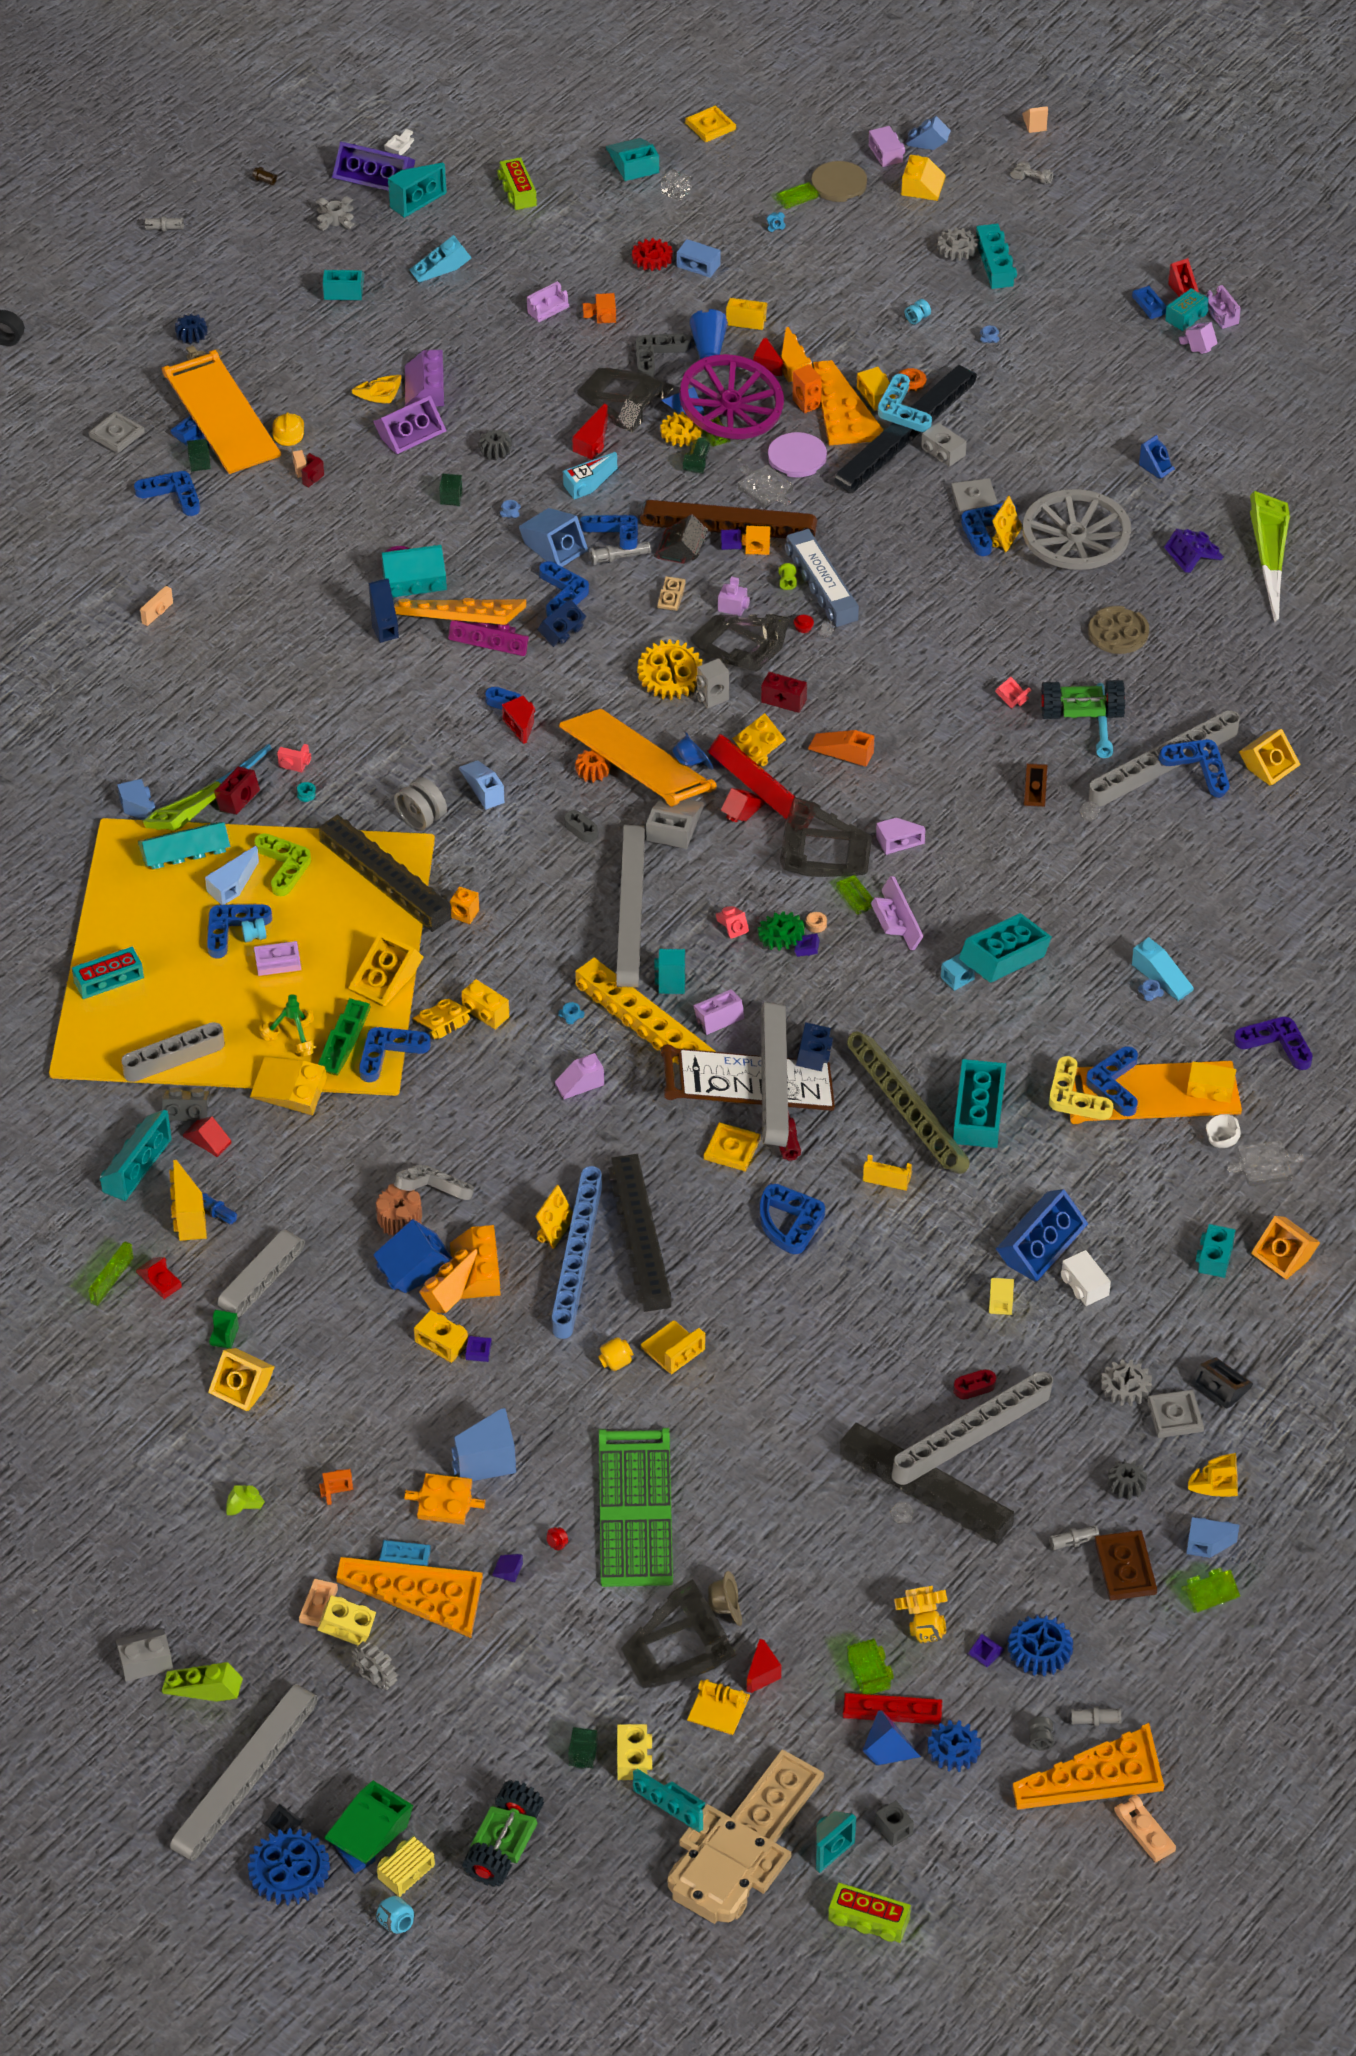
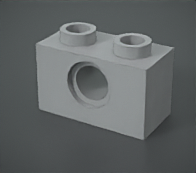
M938 422L922 433L921 448L950 467L966 456L967 441Z
M718 658L698 666L696 696L699 702H703L708 709L728 701L729 670Z

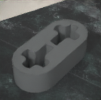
M571 810L565 814V827L584 842H592L597 839V825L588 817L576 810Z

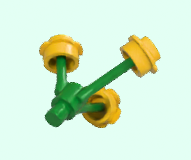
M291 994L288 996L286 1007L274 1022L266 1021L265 1024L260 1025V1035L267 1041L277 1040V1036L280 1033L278 1024L287 1016L293 1019L301 1043L296 1044V1053H300L301 1057L313 1054V1049L316 1046H314L312 1040L306 1041L302 1028L308 1027L313 1022L314 1014L311 1013L312 1011L309 1008H299L297 996Z

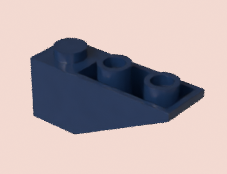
M386 578L369 583L372 628L379 643L399 638L398 621L389 579Z

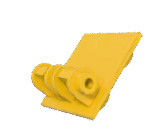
M1010 496L1006 498L992 520L996 529V534L991 539L992 546L995 548L1003 547L1005 552L1008 551L1022 529V523L1018 518Z
M765 713L732 738L746 755L761 766H766L768 764L767 755L786 741Z
M448 998L439 1001L437 1005L430 1009L422 1010L419 1015L413 1017V1020L431 1029L429 1032L430 1037L433 1040H439L447 1035V1033L450 1034L452 1032L451 1029L455 1031L468 1024L470 1020L468 1013L471 1011Z
M559 1185L555 1186L535 1216L541 1226V1229L537 1232V1240L541 1243L549 1242L552 1249L556 1247L570 1226L573 1211Z
M708 1679L701 1680L698 1687L700 1691L687 1721L734 1735L750 1695L744 1693L743 1690L737 1691L730 1689V1686L724 1687L721 1683L718 1685L709 1682Z

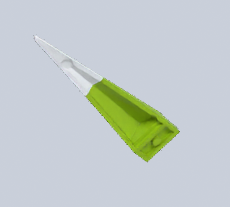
M1253 491L1250 495L1252 508L1250 516L1274 622L1279 619L1280 584L1284 548L1290 519L1288 503Z

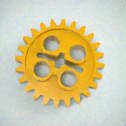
M671 639L668 640V644L660 640L659 646L653 643L652 649L646 647V653H641V659L638 660L637 666L638 680L642 681V687L647 686L648 693L654 691V697L658 694H662L663 700L666 695L669 696L670 700L675 695L678 699H681V694L688 697L689 691L695 692V686H697V667L702 665L703 660L699 659L698 652L693 653L694 647L687 649V643L680 646L679 640L675 644H672ZM665 656H667L668 659H669V666H670V667H667L668 661H667V659H666ZM671 672H674V673H673V679L675 680V683H676V684L673 683L672 673H671Z

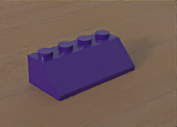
M340 141L332 178L389 191L388 178L401 170L414 168L415 160L410 157Z

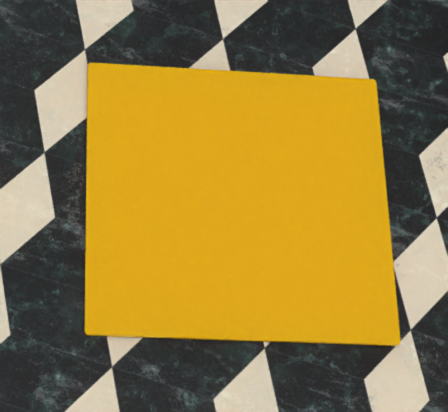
M110 818L100 820L49 1070L50 1078L130 1082L124 1078L122 1057L124 1055L215 1022L223 1027L225 1044L221 1050L131 1083L253 1089L264 1057L303 1060L318 1064L330 1032L335 1029L340 1014L344 1013L348 1000L351 998L370 1003L371 1008L347 1061L338 1076L327 1073V1079L322 1092L397 1096L400 1093L405 1052L386 1050L380 1076L374 1082H364L360 1078L359 1067L369 1030L375 1027L409 1029L416 972L385 1006L348 988L379 932L407 944L419 952L427 897L423 900L418 897L428 893L435 836L433 834L342 829L336 832L334 829L225 824L230 847L225 848V853L214 855L213 851L205 853L206 857L193 860V857L190 856L184 858L185 862L173 865L172 861L165 862L162 868L152 869L151 866H145L138 841L212 823L188 822L181 829L156 830L146 828L143 823L144 820ZM348 831L350 834L343 838L341 834ZM259 834H270L308 848L311 853V863L290 893L285 896L273 894L271 886L273 877L284 862L258 853L259 863L242 892L225 905H268L272 911V921L265 925L266 939L260 940L256 938L251 942L245 943L242 926H229L227 954L222 958H212L208 953L207 947L209 912L212 907L221 904L207 892L205 877L224 866L227 862L242 855L245 851L255 846V837ZM352 837L357 839L353 843L348 842ZM360 842L364 844V846H362L359 849L355 847ZM281 848L278 850L279 853H285L288 851V849ZM369 848L371 850L366 855L362 853V851ZM373 854L378 855L374 860L369 859ZM383 859L385 863L378 866L376 863ZM388 865L393 867L387 872L383 870ZM289 869L286 871V873L293 874L296 872L295 869ZM394 871L399 872V874L395 877H392L390 875ZM404 876L406 880L399 883L397 880ZM409 882H411L412 884H414L413 886H411V887L408 888V889H407L406 887H404V886H405L406 884H408ZM419 888L421 891H419L415 895L411 892L414 889ZM245 913L236 914V917L243 918L246 916ZM216 929L213 931L214 934H221L224 932V930L222 929ZM297 941L301 970L258 976L254 947ZM216 942V949H219L220 943ZM133 946L142 963L144 978L83 999L74 983L72 967ZM291 994L297 996L299 1008H309L312 1011L311 1013L314 1014L313 1022L308 1027L302 1029L306 1041L312 1040L316 1048L313 1049V1054L301 1057L300 1053H296V1044L301 1043L293 1019L285 1016L278 1024L280 1033L275 1041H267L260 1035V1025L265 1024L266 1021L274 1022L286 1007L288 996ZM379 1037L375 1039V1044H378ZM396 1038L394 1040L395 1043H402L405 1041V1039L403 1038ZM371 1052L368 1056L374 1058L379 1056V1053ZM369 1065L368 1073H370L371 1070H373L371 1065Z

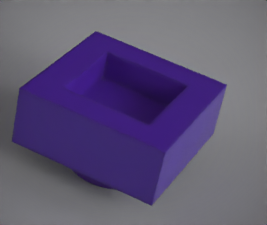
M721 530V549H741V530Z
M817 933L803 935L802 941L796 940L795 953L797 957L818 954L820 939Z
M469 1336L465 1354L466 1360L489 1362L492 1338Z

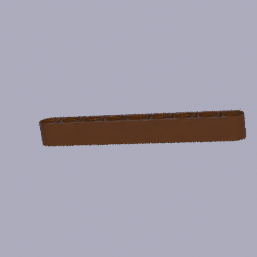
M659 500L645 501L640 515V522L649 527L721 533V530H741L742 535L746 534V526H770V537L786 539L787 535L809 529L815 537L817 518L808 513Z

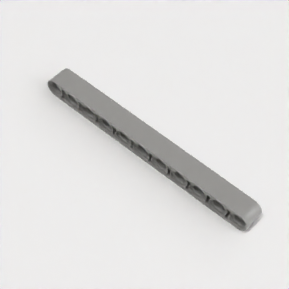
M624 825L617 987H639L645 825Z

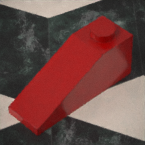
M604 403L572 437L573 452L593 460L603 451L608 422L607 404Z

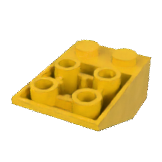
M173 1160L174 1169H169L170 1183H172L170 1187L172 1218H176L173 1219L174 1232L179 1233L180 1241L207 1239L202 1192L179 1162Z

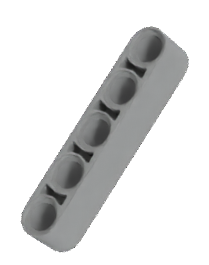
M208 1023L127 1053L122 1057L124 1078L130 1082L139 1081L221 1050L225 1044L223 1027L219 1023Z
M285 1229L280 1231L222 1292L218 1299V1307L227 1312L237 1313L238 1317L242 1316L297 1258L304 1248L305 1241Z

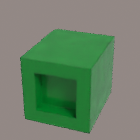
M215 1310L213 1314L214 1329L209 1343L212 1346L231 1349L239 1329L237 1313Z

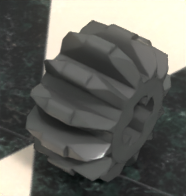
M493 429V431L486 430V433L481 434L479 449L482 456H487L489 460L492 458L497 460L498 458L504 459L505 455L510 454L512 440L508 432H503L502 429L498 431Z
M1125 1459L1122 1464L1115 1462L1113 1468H1110L1108 1471L1107 1485L1111 1488L1112 1494H1118L1119 1499L1127 1496L1130 1501L1132 1495L1139 1498L1141 1492L1145 1491L1147 1473L1144 1472L1143 1465L1136 1466L1135 1460L1131 1464L1127 1463Z

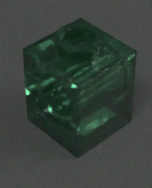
M207 440L187 441L191 472L211 469Z
M442 474L439 486L441 505L460 506L463 494L462 475Z
M573 1727L568 1751L569 1766L579 1769H593L598 1745L597 1730Z

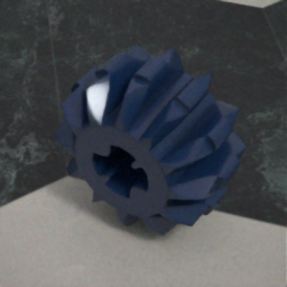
M192 313L189 316L184 314L183 318H178L177 323H175L176 336L178 340H182L183 344L187 342L190 344L193 342L199 343V340H205L208 329L205 319L200 318L199 314L195 316Z

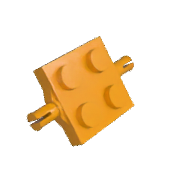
M428 1473L425 1474L420 1492L406 1490L404 1497L405 1500L418 1501V1519L465 1525L466 1514L470 1508L485 1509L486 1503L485 1499L472 1498V1479Z

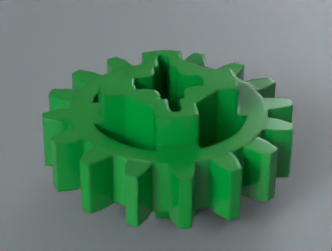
M782 911L781 915L774 913L772 918L767 916V921H761V926L758 927L760 942H763L764 947L769 945L770 950L774 947H777L778 951L782 947L789 949V945L796 946V940L802 941V935H805L803 920H800L799 915L794 916L793 912H790L788 915L785 914V911Z

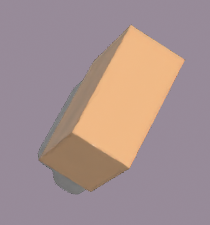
M293 447L292 460L297 477L300 478L302 477L301 470L306 467V460L301 448Z

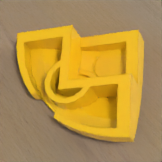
M401 375L379 377L377 380L369 383L366 381L353 388L352 394L372 402L391 403L399 389L402 379Z
M1236 1453L1222 1455L1209 1460L1208 1465L1203 1468V1472L1200 1473V1468H1197L1188 1481V1490L1196 1493L1219 1497L1238 1496Z

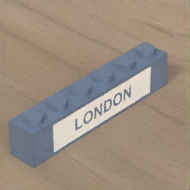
M806 529L787 535V544H785L786 554L793 559L794 566L800 570L803 580L809 584L811 593L815 594L818 598L820 607H824L828 619L832 620L836 627L858 621L859 606L810 530Z

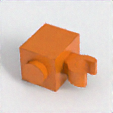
M614 293L595 294L596 303H583L584 318H591L596 314L597 324L616 323Z

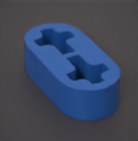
M500 687L488 688L485 693L486 703L491 707L501 710L502 704L521 697L516 692Z

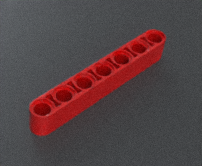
M719 734L708 748L707 752L797 829L804 831L816 815L723 735Z

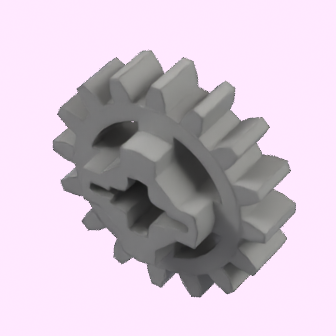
M956 227L954 231L947 229V233L942 232L941 236L938 237L937 249L940 250V254H944L945 258L950 256L951 260L958 259L961 261L964 257L967 260L969 255L973 257L974 252L978 251V239H976V234L971 235V230L965 232V228L958 230Z
M1121 1359L1119 1365L1112 1362L1111 1368H1105V1373H1102L1101 1389L1105 1390V1397L1112 1396V1403L1119 1400L1120 1406H1123L1124 1402H1128L1129 1406H1132L1133 1401L1141 1404L1142 1398L1147 1399L1148 1392H1151L1152 1376L1148 1375L1147 1368L1141 1369V1363L1133 1365V1360H1130L1127 1364Z
M363 1641L352 1651L354 1653L352 1657L357 1661L355 1665L360 1669L358 1672L375 1687L378 1685L381 1690H388L398 1681L396 1678L398 1674L393 1671L395 1667L390 1663L391 1658L387 1653L384 1654L383 1651H380L376 1645L372 1646L370 1642L365 1643Z

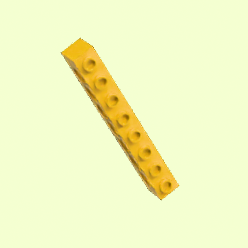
M595 957L575 971V983L580 991L587 993L594 1002L605 1007L611 1015H615L625 1026L632 1028L640 1038L646 1039L656 1050L661 1051V1047L668 1044L678 1049L716 1052L635 988L617 987V974ZM678 1056L672 1057L673 1063L675 1062L679 1065Z

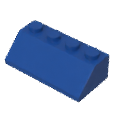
M1064 1189L1048 1191L997 1246L996 1250L1008 1267L1036 1282L1083 1231L1088 1222Z

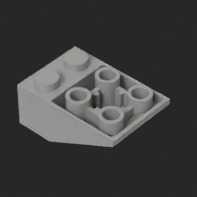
M661 797L652 808L646 822V841L687 849L704 807V802L685 799L680 801L678 805L671 807Z

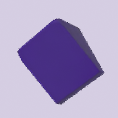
M500 1555L492 1576L515 1582L523 1565V1555Z
M981 1633L968 1654L986 1667H989L1001 1655L1004 1648Z

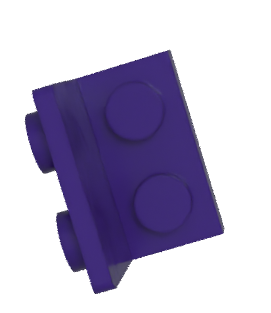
M1176 529L1164 546L1184 572L1191 573L1200 557L1216 560L1224 558L1219 552L1220 549L1202 531L1195 532L1189 529Z

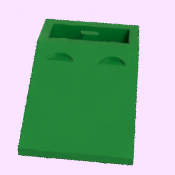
M373 1780L356 1795L327 1833L325 1839L366 1864L408 1827L413 1805Z

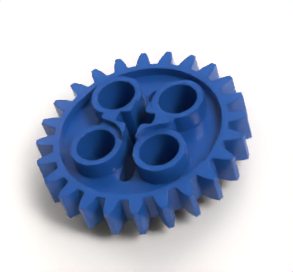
M291 1828L288 1829L287 1834H283L280 1829L278 1830L277 1837L269 1833V1841L261 1838V1847L254 1846V1854L249 1855L251 1862L248 1863L249 1880L252 1881L253 1889L258 1888L259 1896L266 1894L268 1902L275 1897L276 1905H279L282 1899L285 1900L287 1906H289L292 1899L295 1900L297 1905L300 1904V1897H304V1899L309 1901V1893L317 1895V1887L324 1888V1880L329 1878L330 1863L328 1862L329 1855L325 1853V1845H320L318 1837L312 1840L310 1832L302 1836L301 1829L296 1834H292ZM272 1858H278V1859L275 1860V1861H271V1860H270V1859H272ZM302 1873H309L308 1875H305V1876H301V1875H300V1874H302ZM278 1879H284L281 1882H276Z

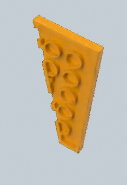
M1150 1724L1142 1725L1141 1729L1132 1733L1130 1731L1124 1733L1121 1738L1112 1742L1106 1741L1079 1753L1065 1763L1061 1761L1045 1772H1037L1014 1782L1012 1790L1017 1810L1164 1791V1782Z

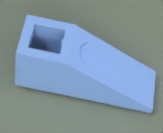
M478 760L459 767V770L485 810L505 803L504 785L493 770Z
M254 846L205 877L207 892L221 905L230 902L242 892L259 863L258 848Z

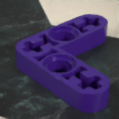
M1279 1017L1237 1029L1235 1032L1234 1043L1240 1049H1250L1279 1041L1296 1069L1306 1070L1311 1067L1313 1055L1295 1022L1289 1017ZM1266 1030L1270 1035L1263 1036L1259 1031ZM1292 1040L1297 1041L1299 1045L1291 1046L1288 1042Z

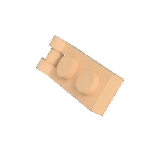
M1137 1795L1129 1798V1802L1125 1804L1120 1803L1114 1807L1116 1815L1155 1863L1176 1851V1845L1143 1806L1141 1799ZM1134 1811L1137 1815L1131 1817L1129 1813Z

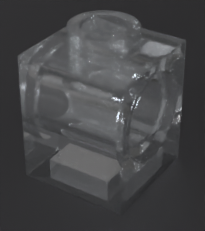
M671 169L662 178V194L681 201L691 191L690 176Z

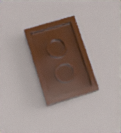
M1142 1530L1095 1536L1094 1542L1109 1601L1157 1595V1586Z

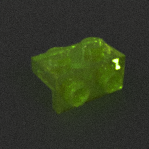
M1220 1567L1209 1571V1577L1201 1579L1200 1575L1186 1580L1187 1585L1181 1586L1182 1591H1187L1194 1613L1241 1597L1231 1569L1222 1571Z

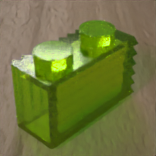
M874 1638L847 1646V1660L861 1694H874L891 1689V1680L894 1679L891 1666L885 1665L884 1660L886 1656L882 1646L877 1645Z

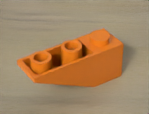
M857 730L817 733L810 743L808 750L866 767L874 753V735Z

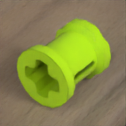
M791 563L782 564L778 569L781 576L779 585L784 590H792L797 586V579L795 578L796 567Z

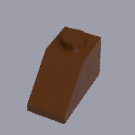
M1026 763L1024 806L1045 807L1047 764Z

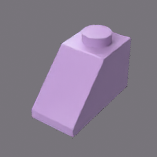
M893 818L877 823L876 838L887 855L925 844V828L912 822Z
M590 1054L574 1060L555 1081V1085L563 1099L573 1097L604 1086V1068L596 1054Z

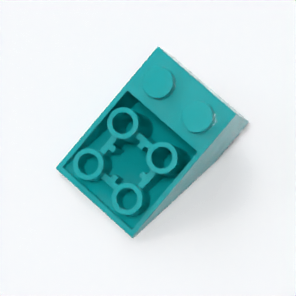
M637 138L606 146L624 181L659 173V154L654 145L648 141Z

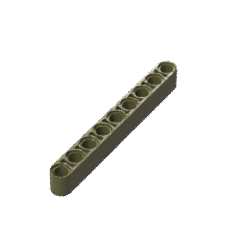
M861 1032L851 1033L847 1040L849 1049L945 1169L957 1174L966 1172L970 1165L967 1155L872 1037Z

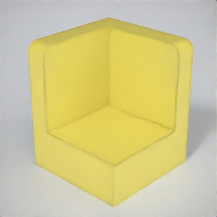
M991 1278L989 1314L1012 1315L1014 1279Z

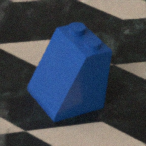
M414 1219L373 1254L378 1262L376 1266L388 1277L386 1281L389 1286L394 1290L399 1289L404 1293L424 1284L429 1278L434 1277L439 1272V1268L443 1264L453 1259L437 1233Z

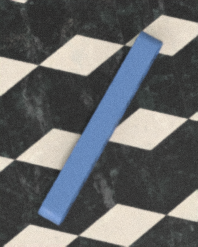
M594 1166L584 1168L581 1173L552 1313L553 1334L560 1339H566L573 1333L602 1191L601 1171Z

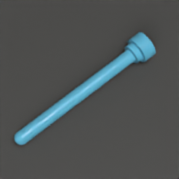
M1098 683L1096 686H1102L1103 695H1105L1104 684ZM1105 714V716H1098L1100 741L1096 745V752L1100 758H1109L1113 754V745L1108 740L1107 717Z

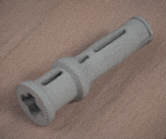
M649 541L638 543L637 548L632 550H625L620 546L612 547L611 545H606L605 548L599 549L589 548V558L592 566L606 561L612 563L618 558L651 553Z

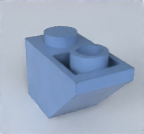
M935 116L930 120L926 119L921 126L912 128L908 133L906 144L911 147L935 150L947 142L951 130Z
M142 779L117 784L119 799L125 814L145 820L156 810L154 802L149 801L151 798L149 787H144Z
M1192 1517L1187 1554L1208 1558L1213 1557L1237 1542L1239 1525L1232 1524L1231 1522H1219L1206 1518Z

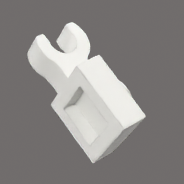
M406 129L401 136L394 135L384 145L385 151L397 155L405 153L414 141V138L410 137L413 131Z

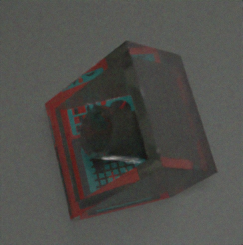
M692 514L665 529L654 557L682 564L695 560L700 555V548L706 540L705 536L708 529Z

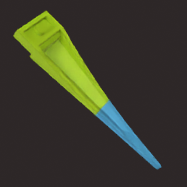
M270 744L266 745L239 767L247 769L252 767L272 749ZM234 770L197 792L156 809L143 821L145 827L156 830L181 829L216 798L214 790Z

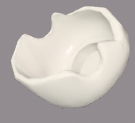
M1230 1114L1217 1115L1206 1124L1208 1140L1216 1148H1229L1235 1145L1240 1138L1241 1130L1238 1120Z

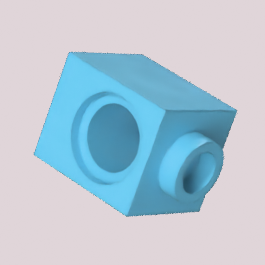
M960 954L945 961L941 966V978L954 991L975 980V971L959 959Z

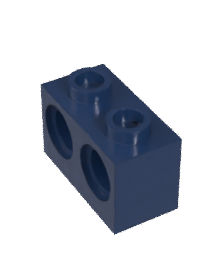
M570 599L544 619L537 630L554 647L559 642L564 644L571 637L570 634L572 632L578 633L584 627L582 623L587 616Z
M805 1022L796 1066L822 1072L823 1064H828L831 1051L828 1050H831L833 1037H829L831 1028Z

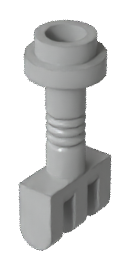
M1019 162L1010 173L1012 178L1023 180L1025 176L1041 179L1043 184L1051 183L1053 180V172L1049 169H1044L1043 172L1030 169V164L1025 162Z

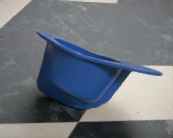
M685 731L686 736L673 748V753L678 762L688 767L703 763L712 770L713 765L708 757L690 739Z

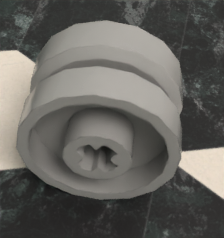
M424 777L416 778L408 787H404L394 796V803L399 815L407 825L416 831H424L431 826L433 821L439 820L447 813L446 801L441 791L434 783Z

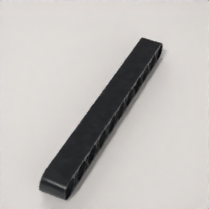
M957 365L913 404L911 408L930 414L933 422L974 385L977 374L961 365ZM908 414L901 415L902 418L910 417ZM892 423L838 471L834 483L850 493L855 492L921 432Z

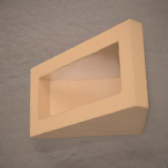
M1048 106L1031 108L1022 113L1029 133L1047 131Z

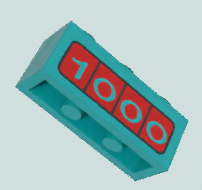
M133 946L72 967L74 983L83 999L144 978L142 963Z

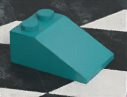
M442 162L405 169L389 177L390 208L405 218L446 194L445 164Z

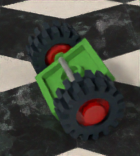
M1123 680L1106 681L1105 695H1103L1102 686L1060 688L1059 682H1042L1041 709L1043 719H1060L1061 705L1064 717L1105 716V714L1107 718L1124 717Z
M512 1780L505 1782L495 1800L497 1807H490L463 1861L464 1871L470 1873L469 1876L471 1878H477V1882L483 1881L484 1885L488 1886L490 1884L492 1887L496 1885L501 1886L512 1867L511 1862L518 1863L538 1824L536 1818L544 1805L543 1797H540L538 1791L534 1792L533 1787L528 1788L526 1787L527 1784L522 1783L521 1785L519 1781L513 1782Z

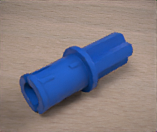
M207 1193L202 1194L203 1200L206 1201L203 1202L204 1209L209 1211L212 1217H218L228 1224H233L237 1221V1213L226 1207L224 1202L213 1199Z

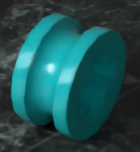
M310 782L299 784L297 787V798L303 802L312 801L316 796L315 785Z

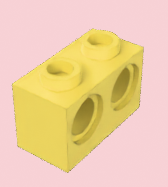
M331 1595L325 1605L317 1630L359 1645L363 1641L366 1642L369 1637L376 1612L366 1606L356 1605L342 1597Z
M647 1724L617 1725L618 1780H633V1771L636 1769L641 1770L645 1774H647V1770H652V1755H647V1749H652V1734H647Z

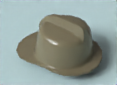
M727 1571L724 1574V1578L709 1585V1606L718 1614H731L736 1624L741 1626L742 1616L738 1603L737 1584L733 1574Z

